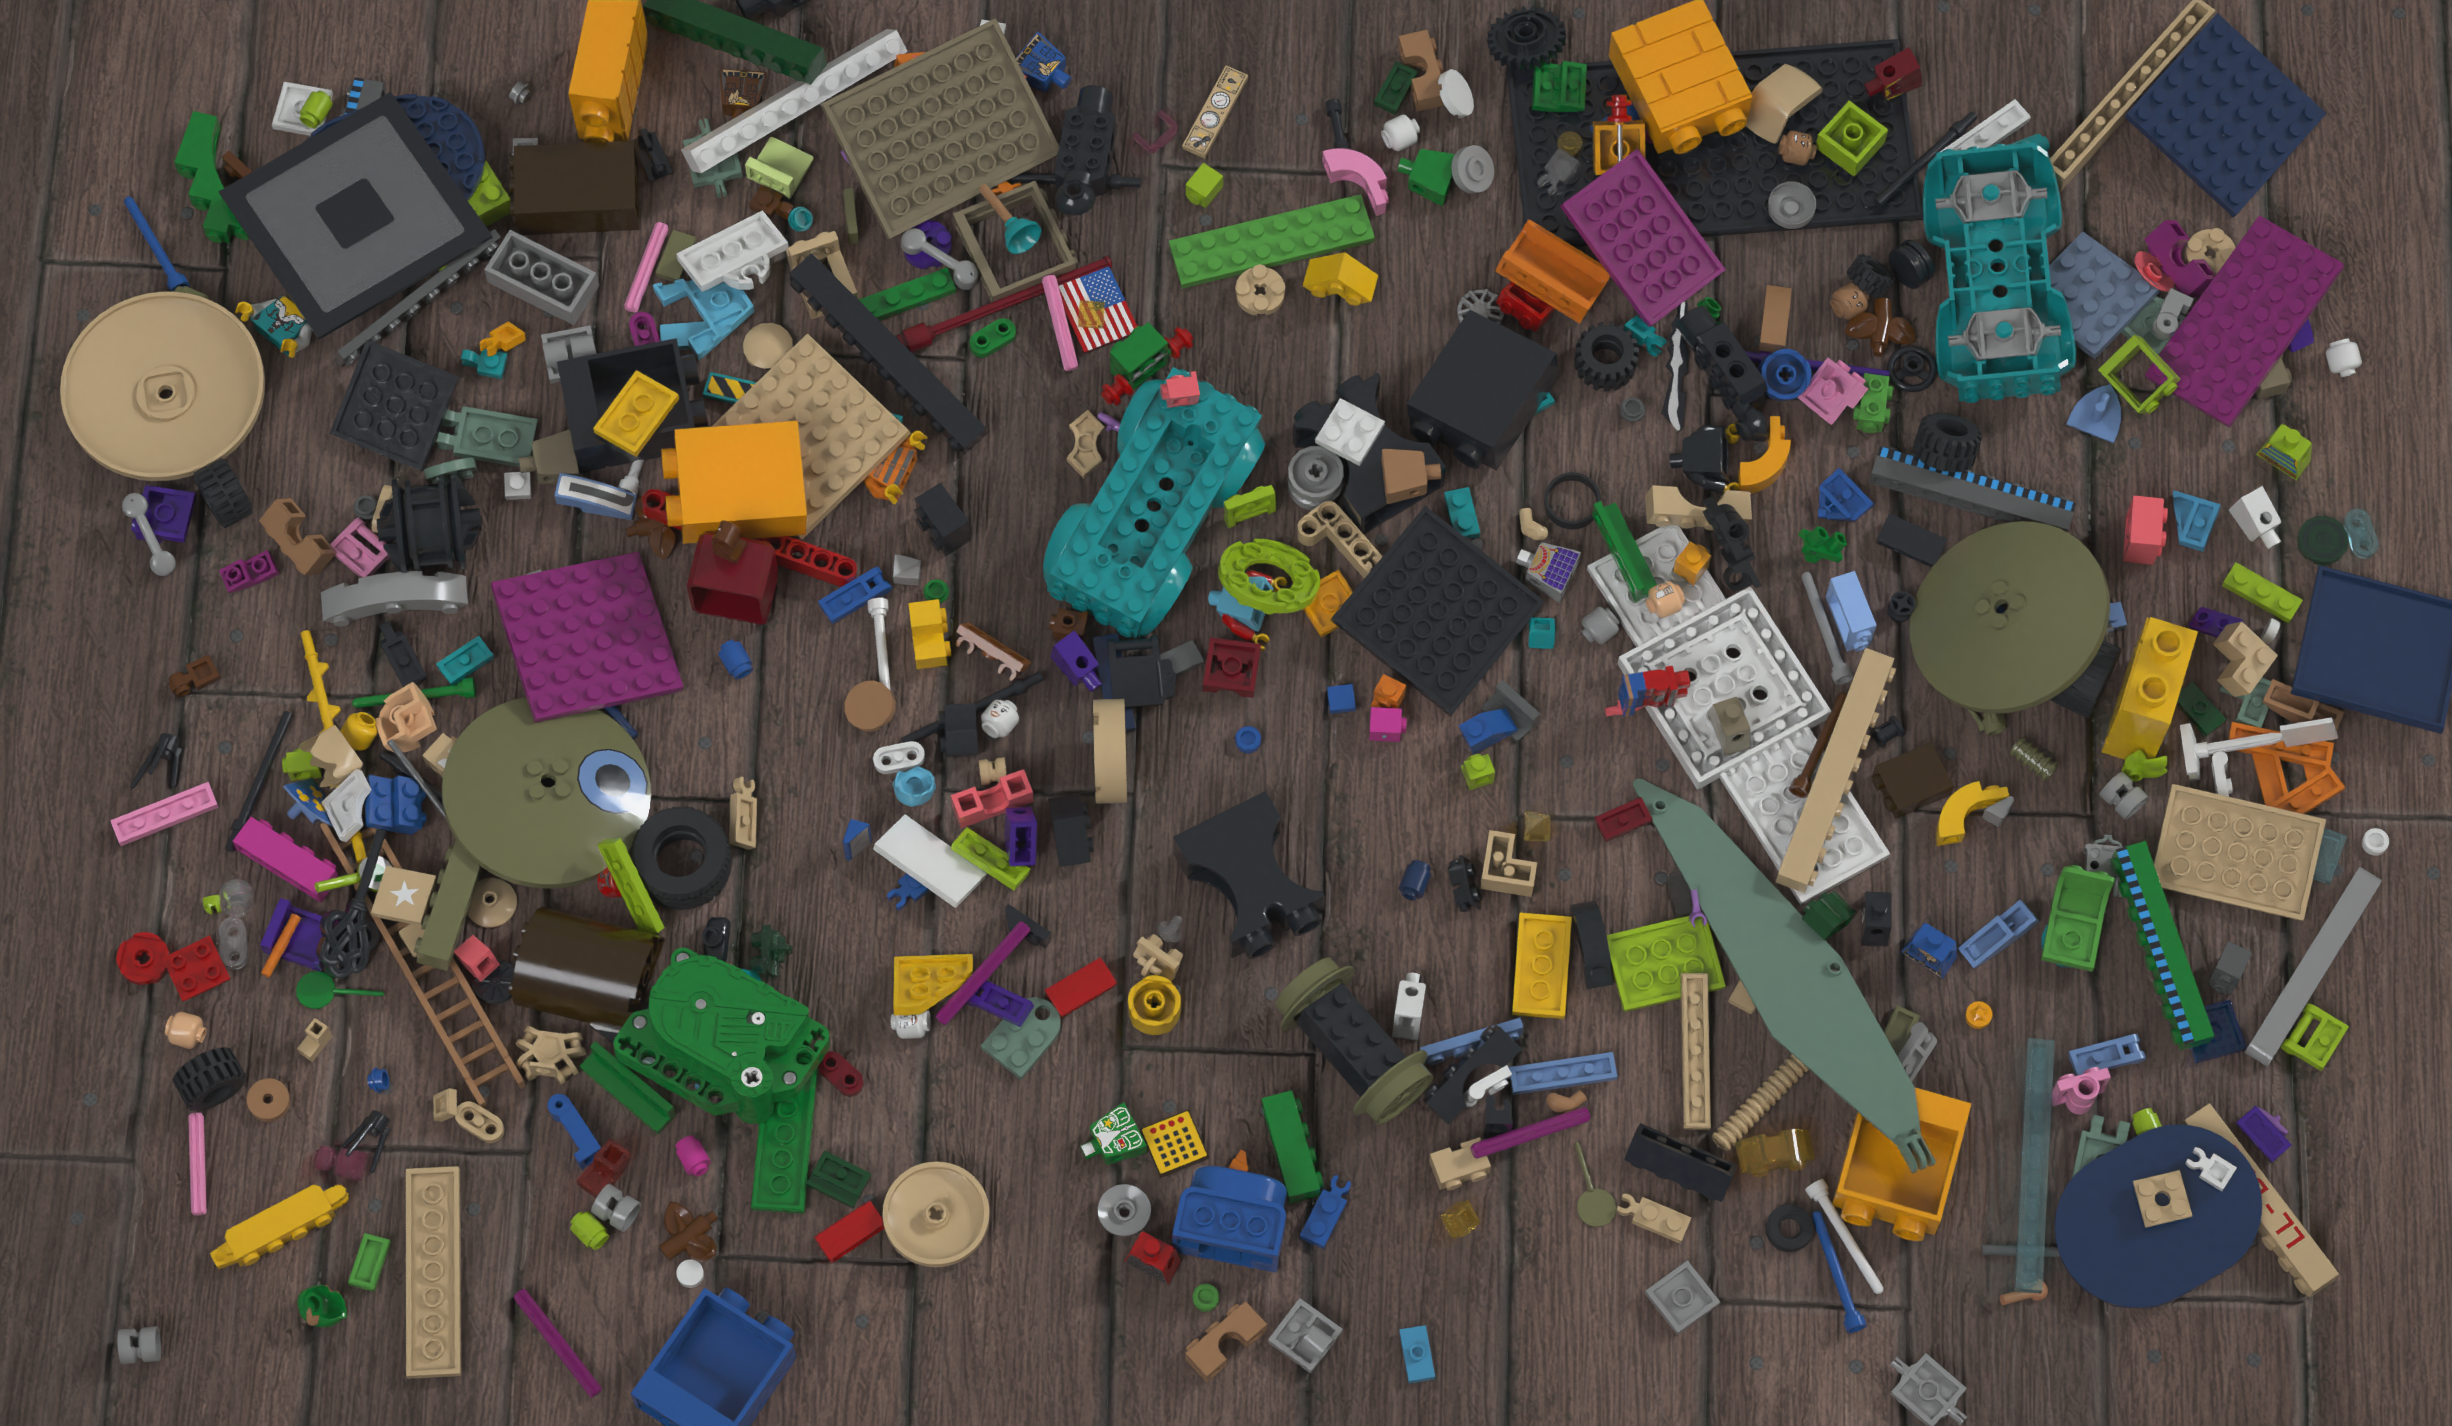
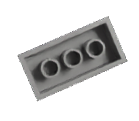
M509 230L484 269L488 283L572 325H575L599 287L596 272L512 230Z

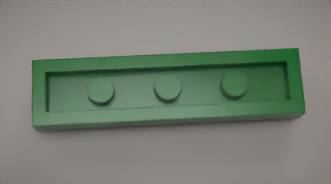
M944 268L858 300L880 321L955 294L956 287L948 268Z

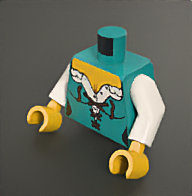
M285 296L252 305L247 302H240L235 313H243L240 319L246 322L249 317H252L251 321L254 329L289 358H294L296 352L309 346L312 329L295 304Z

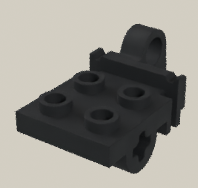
M1712 497L1703 500L1702 502L1706 508L1703 514L1715 530L1713 533L1720 546L1722 545L1723 547L1719 552L1728 563V567L1723 573L1724 582L1731 590L1735 591L1753 585L1755 588L1760 587L1761 584L1750 564V561L1756 557L1749 545L1744 546V541L1749 536V526L1733 506L1729 504L1718 505ZM1732 573H1741V578L1738 582H1729V577Z

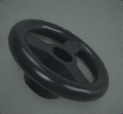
M1905 346L1899 348L1890 356L1887 362V371H1890L1889 379L1894 386L1902 391L1913 393L1925 390L1934 382L1937 366L1932 355L1926 350L1916 346ZM1907 354L1903 361L1902 370L1895 373V362L1899 357ZM1923 358L1929 365V373L1922 370L1924 365ZM1913 365L1916 369H1911L1909 366ZM1907 376H1917L1924 381L1917 385H1909L1900 380Z

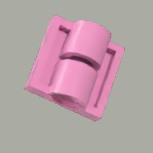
M2093 1067L2085 1070L2082 1075L2074 1076V1074H2067L2061 1076L2050 1095L2052 1105L2056 1106L2066 1103L2067 1108L2074 1114L2082 1115L2087 1113L2097 1095L2104 1092L2111 1078L2108 1068L2099 1070V1067Z

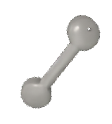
M909 229L903 233L901 248L905 253L916 255L924 251L954 270L953 280L959 288L970 290L976 286L979 271L973 262L967 260L959 262L926 242V235L919 229Z
M139 493L128 494L122 501V510L128 517L135 518L153 554L150 559L151 570L159 576L170 575L176 567V561L171 553L162 551L145 516L148 510L146 498Z

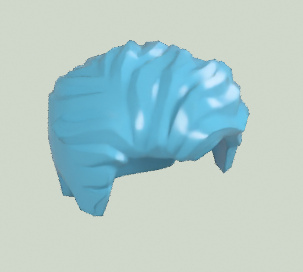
M914 767L906 772L898 771L893 781L896 798L904 805L910 807L925 804L931 799L936 789L935 777L930 771L921 767Z

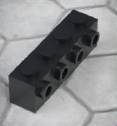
M1642 1123L1639 1124L1624 1159L1636 1168H1644L1655 1173L1659 1178L1669 1179L1678 1183L1684 1189L1697 1191L1710 1200H1718L1720 1202L1723 1201L1738 1167L1735 1163Z

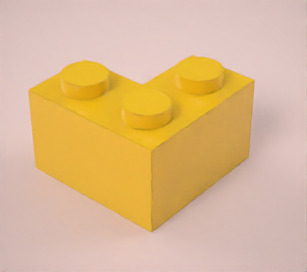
M1346 252L1310 259L1303 286L1316 297L1324 298L1328 295L1338 294L1348 304L1358 306L1372 301L1378 275Z
M939 599L908 603L917 669L947 666L946 657L951 656L950 642L944 641L943 633L948 632L945 608H940Z

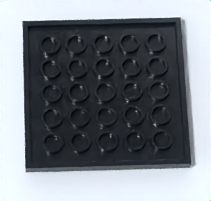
M1424 506L1330 621L1451 717L1545 601L1427 506Z

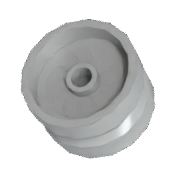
M1309 446L1300 450L1292 458L1288 467V492L1297 505L1312 511L1325 501L1336 503L1339 500L1343 491L1344 479L1343 464L1339 456L1324 447Z

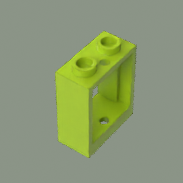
M2133 335L2098 369L2140 414L2152 413L2160 405L2158 401L2164 395L2169 396L2178 387L2176 384L2181 380L2147 342L2138 335ZM2140 350L2168 378L2143 403L2116 375Z

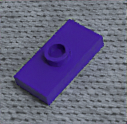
M2256 1105L2235 1123L2271 1163L2292 1146Z

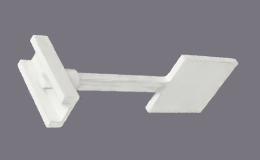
M2332 717L2280 726L2281 733H2268L2208 744L2207 742H2196L2190 723L2180 725L2186 771L2190 781L2200 780L2199 759L2210 757L2209 755L2218 751L2230 752L2272 745L2280 741H2284L2286 747L2338 739Z

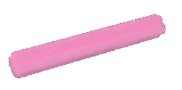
M655 223L624 304L625 310L636 313L639 309L668 233V225L665 223Z
M1048 275L1043 277L1042 283L1064 370H1075L1078 367V362L1055 275Z
M190 1113L188 1121L191 1212L193 1215L199 1216L205 1215L207 1212L204 1116L202 1113Z

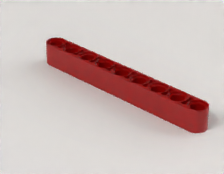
M657 489L646 491L642 497L643 514L649 519L668 525L666 496L673 495ZM651 501H656L660 505L653 508L647 504ZM672 526L673 528L682 530V526ZM789 536L756 538V540L777 544L780 547L775 550L777 565L839 587L846 585L857 577L856 563L854 560ZM799 552L803 554V557L795 559L791 555ZM818 561H824L828 565L825 567H818L815 565V563ZM846 569L849 570L851 574L849 576H843L839 573V571Z

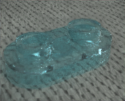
M2362 509L2350 510L2344 519L2343 525L2351 549L2359 558H2371L2376 553L2379 542L2370 516ZM2352 522H2358L2360 527L2353 526ZM2364 544L2368 547V549L2363 550L2360 547V545Z

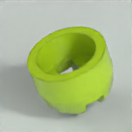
M212 895L202 898L203 907L208 914L213 915V909H216L218 914L222 912L224 908L223 895Z

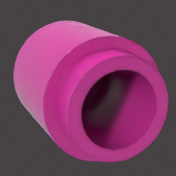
M691 1135L677 1142L676 1154L687 1174L694 1175L695 1177L705 1174L709 1169L711 1161L700 1140Z

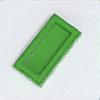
M364 1233L348 1280L350 1286L375 1292L391 1244L389 1239Z

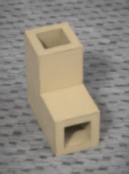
M316 1018L306 1028L307 1036L297 1048L299 1054L311 1062L316 1059L333 1037L328 1026Z

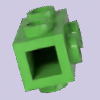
M1864 373L1863 378L1866 381L1863 385L1868 390L1860 399L1859 405L1856 404L1854 407L1853 419L1857 420L1856 429L1866 433L1882 432L1883 425L1889 423L1890 409H1886V403L1891 401L1893 386H1888L1890 376Z

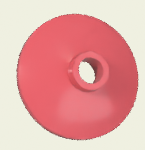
M2139 251L2135 255V265L2141 276L2150 285L2165 292H2168L2170 288H2174L2175 282L2163 272L2162 264L2158 258L2145 251Z

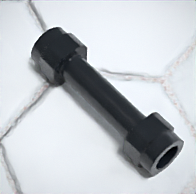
M1330 99L1325 102L1327 116L1331 118L1335 137L1334 149H1350L1349 141L1345 140L1340 117L1342 114L1340 100Z

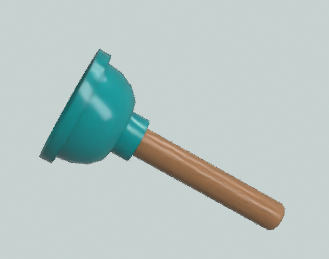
M981 185L979 187L980 193L1005 222L1006 231L1004 236L1006 249L1012 254H1020L1032 248L1041 236L1042 231L1039 224L1025 218L1018 219L1013 217L988 185Z

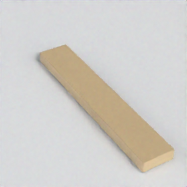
M1681 973L1683 1130H1710L1708 974Z

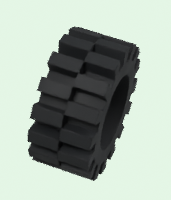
M1859 254L1847 270L1848 278L1853 280L1854 285H1858L1859 289L1865 290L1867 294H1872L1876 298L1877 296L1879 298L1884 297L1895 282V276L1891 274V270L1886 269V265L1880 264L1879 260H1874L1870 255L1867 257L1866 254Z

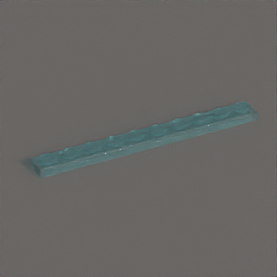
M2028 1038L2026 1046L2014 1291L2041 1294L2043 1290L2055 1040Z

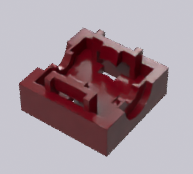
M1210 637L1203 691L1217 693L1221 690L1236 692L1242 697L1254 698L1261 644ZM1212 662H1214L1213 673H1211ZM1218 662H1222V670H1220L1221 665ZM1242 665H1248V668H1244V673H1241Z

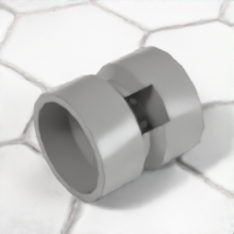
M2122 771L2106 784L2099 795L2109 805L2114 804L2115 811L2124 820H2128L2145 804L2149 796L2139 787H2133V781ZM2124 791L2126 794L2120 798L2118 795Z
M608 1184L597 1196L591 1213L603 1221L609 1219L611 1226L621 1232H625L636 1219L641 1203L628 1195L623 1197L622 1191Z
M157 1326L143 1327L140 1332H137L134 1328L118 1331L117 1344L121 1364L137 1363L139 1359H142L143 1362L160 1361L161 1340Z

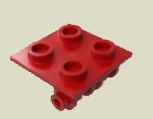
M210 935L162 958L182 1002L231 980Z

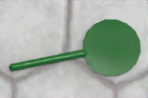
M319 971L304 975L298 981L296 987V994L300 1003L310 1009H320L327 1006L333 1000L335 994L385 995L383 991L335 988L332 978L326 973Z

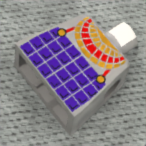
M1540 543L1535 554L1521 549L1516 563L1528 568L1525 580L1528 584L1560 603L1579 564L1581 552L1547 543Z

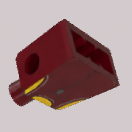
M1910 47L1876 65L1874 67L1875 78L1863 83L1869 97L1882 92L1885 99L1889 100L1922 86L1921 67Z

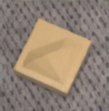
M446 1089L433 1096L434 1121L442 1122L457 1115V1090Z

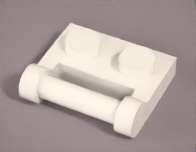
M1506 1065L1470 1086L1469 1090L1463 1094L1466 1107L1474 1106L1486 1092L1493 1095L1502 1090L1508 1084L1507 1079L1512 1075L1508 1066Z

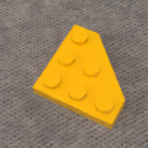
M973 954L894 957V1015L922 1014L959 989L973 974Z

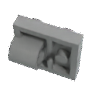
M1299 1298L1270 1336L1268 1343L1309 1373H1312L1341 1335L1343 1329Z

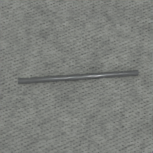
M390 739L387 742L446 820L441 802L393 739Z

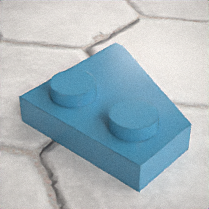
M2174 490L2172 494L2179 545L2204 552L2221 509V504Z

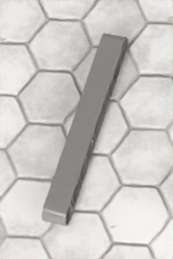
M2361 867L2358 868L2254 1036L2245 1054L2268 1067L2382 882L2380 878Z

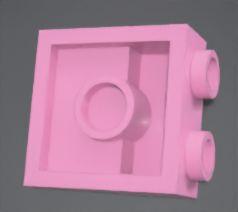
M1827 358L1811 378L1806 390L1797 398L1832 425L1847 405L1852 409L1856 406L1868 388L1863 385L1866 380L1856 372H1853L1852 375L1848 373L1851 368L1844 362L1838 360L1835 363L1830 358Z

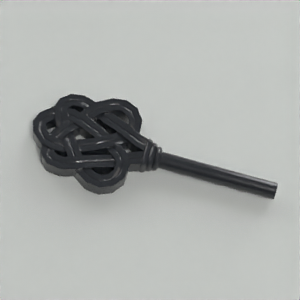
M376 829L355 898L351 899L349 904L346 905L345 911L332 910L326 912L321 918L319 928L322 937L318 942L316 955L318 960L324 964L326 972L333 978H345L352 973L363 971L368 963L369 951L377 946L380 939L379 929L376 924L365 919L367 913L365 899L385 839L386 831Z

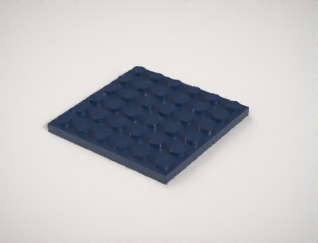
M2217 13L2124 117L2232 217H2235L2327 113Z

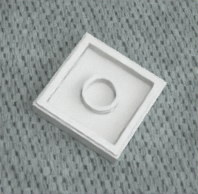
M284 82L272 122V128L311 136L310 134L316 129L302 124L299 121V112L311 92L323 91L332 100V90ZM327 116L325 117L321 125L325 124Z

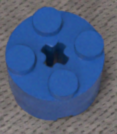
M1781 349L1768 354L1761 360L1757 369L1767 384L1768 390L1765 396L1776 401H1787L1800 396L1811 381V368L1808 361L1800 353L1792 349ZM1783 369L1784 373L1789 374V378H1786L1784 381L1782 377H1779V372H1782Z

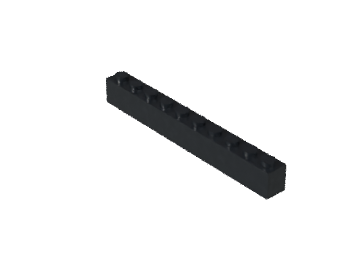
M812 253L789 273L790 286L798 294L803 293L808 298L807 302L816 312L820 310L826 316L824 319L833 329L837 327L843 333L842 338L851 347L855 345L861 351L859 354L868 364L872 362L878 368L877 373L886 382L890 380L896 386L894 389L897 394L903 399L907 397L913 403L912 408L921 417L925 415L931 421L929 424L932 429L938 434L942 432L948 438L947 443L956 452L960 450L965 455L986 436L987 428Z

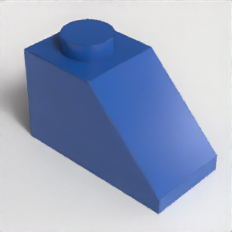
M1506 708L1480 713L1458 725L1461 735L1473 755L1518 731Z

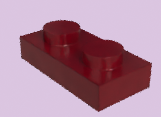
M1642 797L1594 818L1605 843L1650 824L1653 820Z

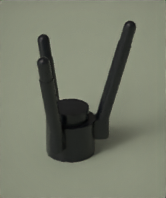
M168 733L160 735L158 742H155L151 753L131 783L130 787L132 789L136 787L150 764L148 774L152 775L161 758L170 760L172 756L174 760L171 786L176 787L179 759L183 751L181 748H178L180 744L179 738Z
M372 1110L370 1115L365 1117L362 1124L340 1147L341 1150H345L352 1143L345 1153V1156L349 1157L367 1134L374 1138L380 1135L370 1167V1173L375 1172L386 1137L391 1131L387 1128L390 1123L389 1118L376 1110Z

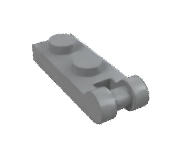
M1922 1022L1912 1026V1035L1897 1056L1911 1082L1937 1043L1936 1037L1931 1032H1928V1028Z

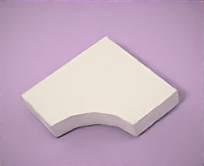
M358 769L354 770L321 802L339 839L347 842L364 826L361 818L362 806L365 798L371 791L363 772Z

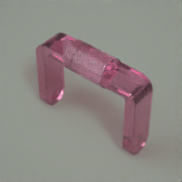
M1163 110L1158 111V115L1172 128L1163 133L1152 146L1136 132L1132 135L1134 140L1149 153H1155L1160 147L1163 148L1178 132V124Z

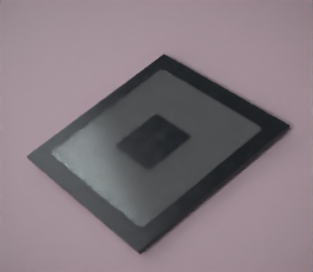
M391 92L219 191L221 198L319 340L493 238Z

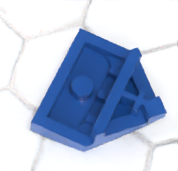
M1840 468L1819 486L1818 518L1856 522L1874 506V503Z

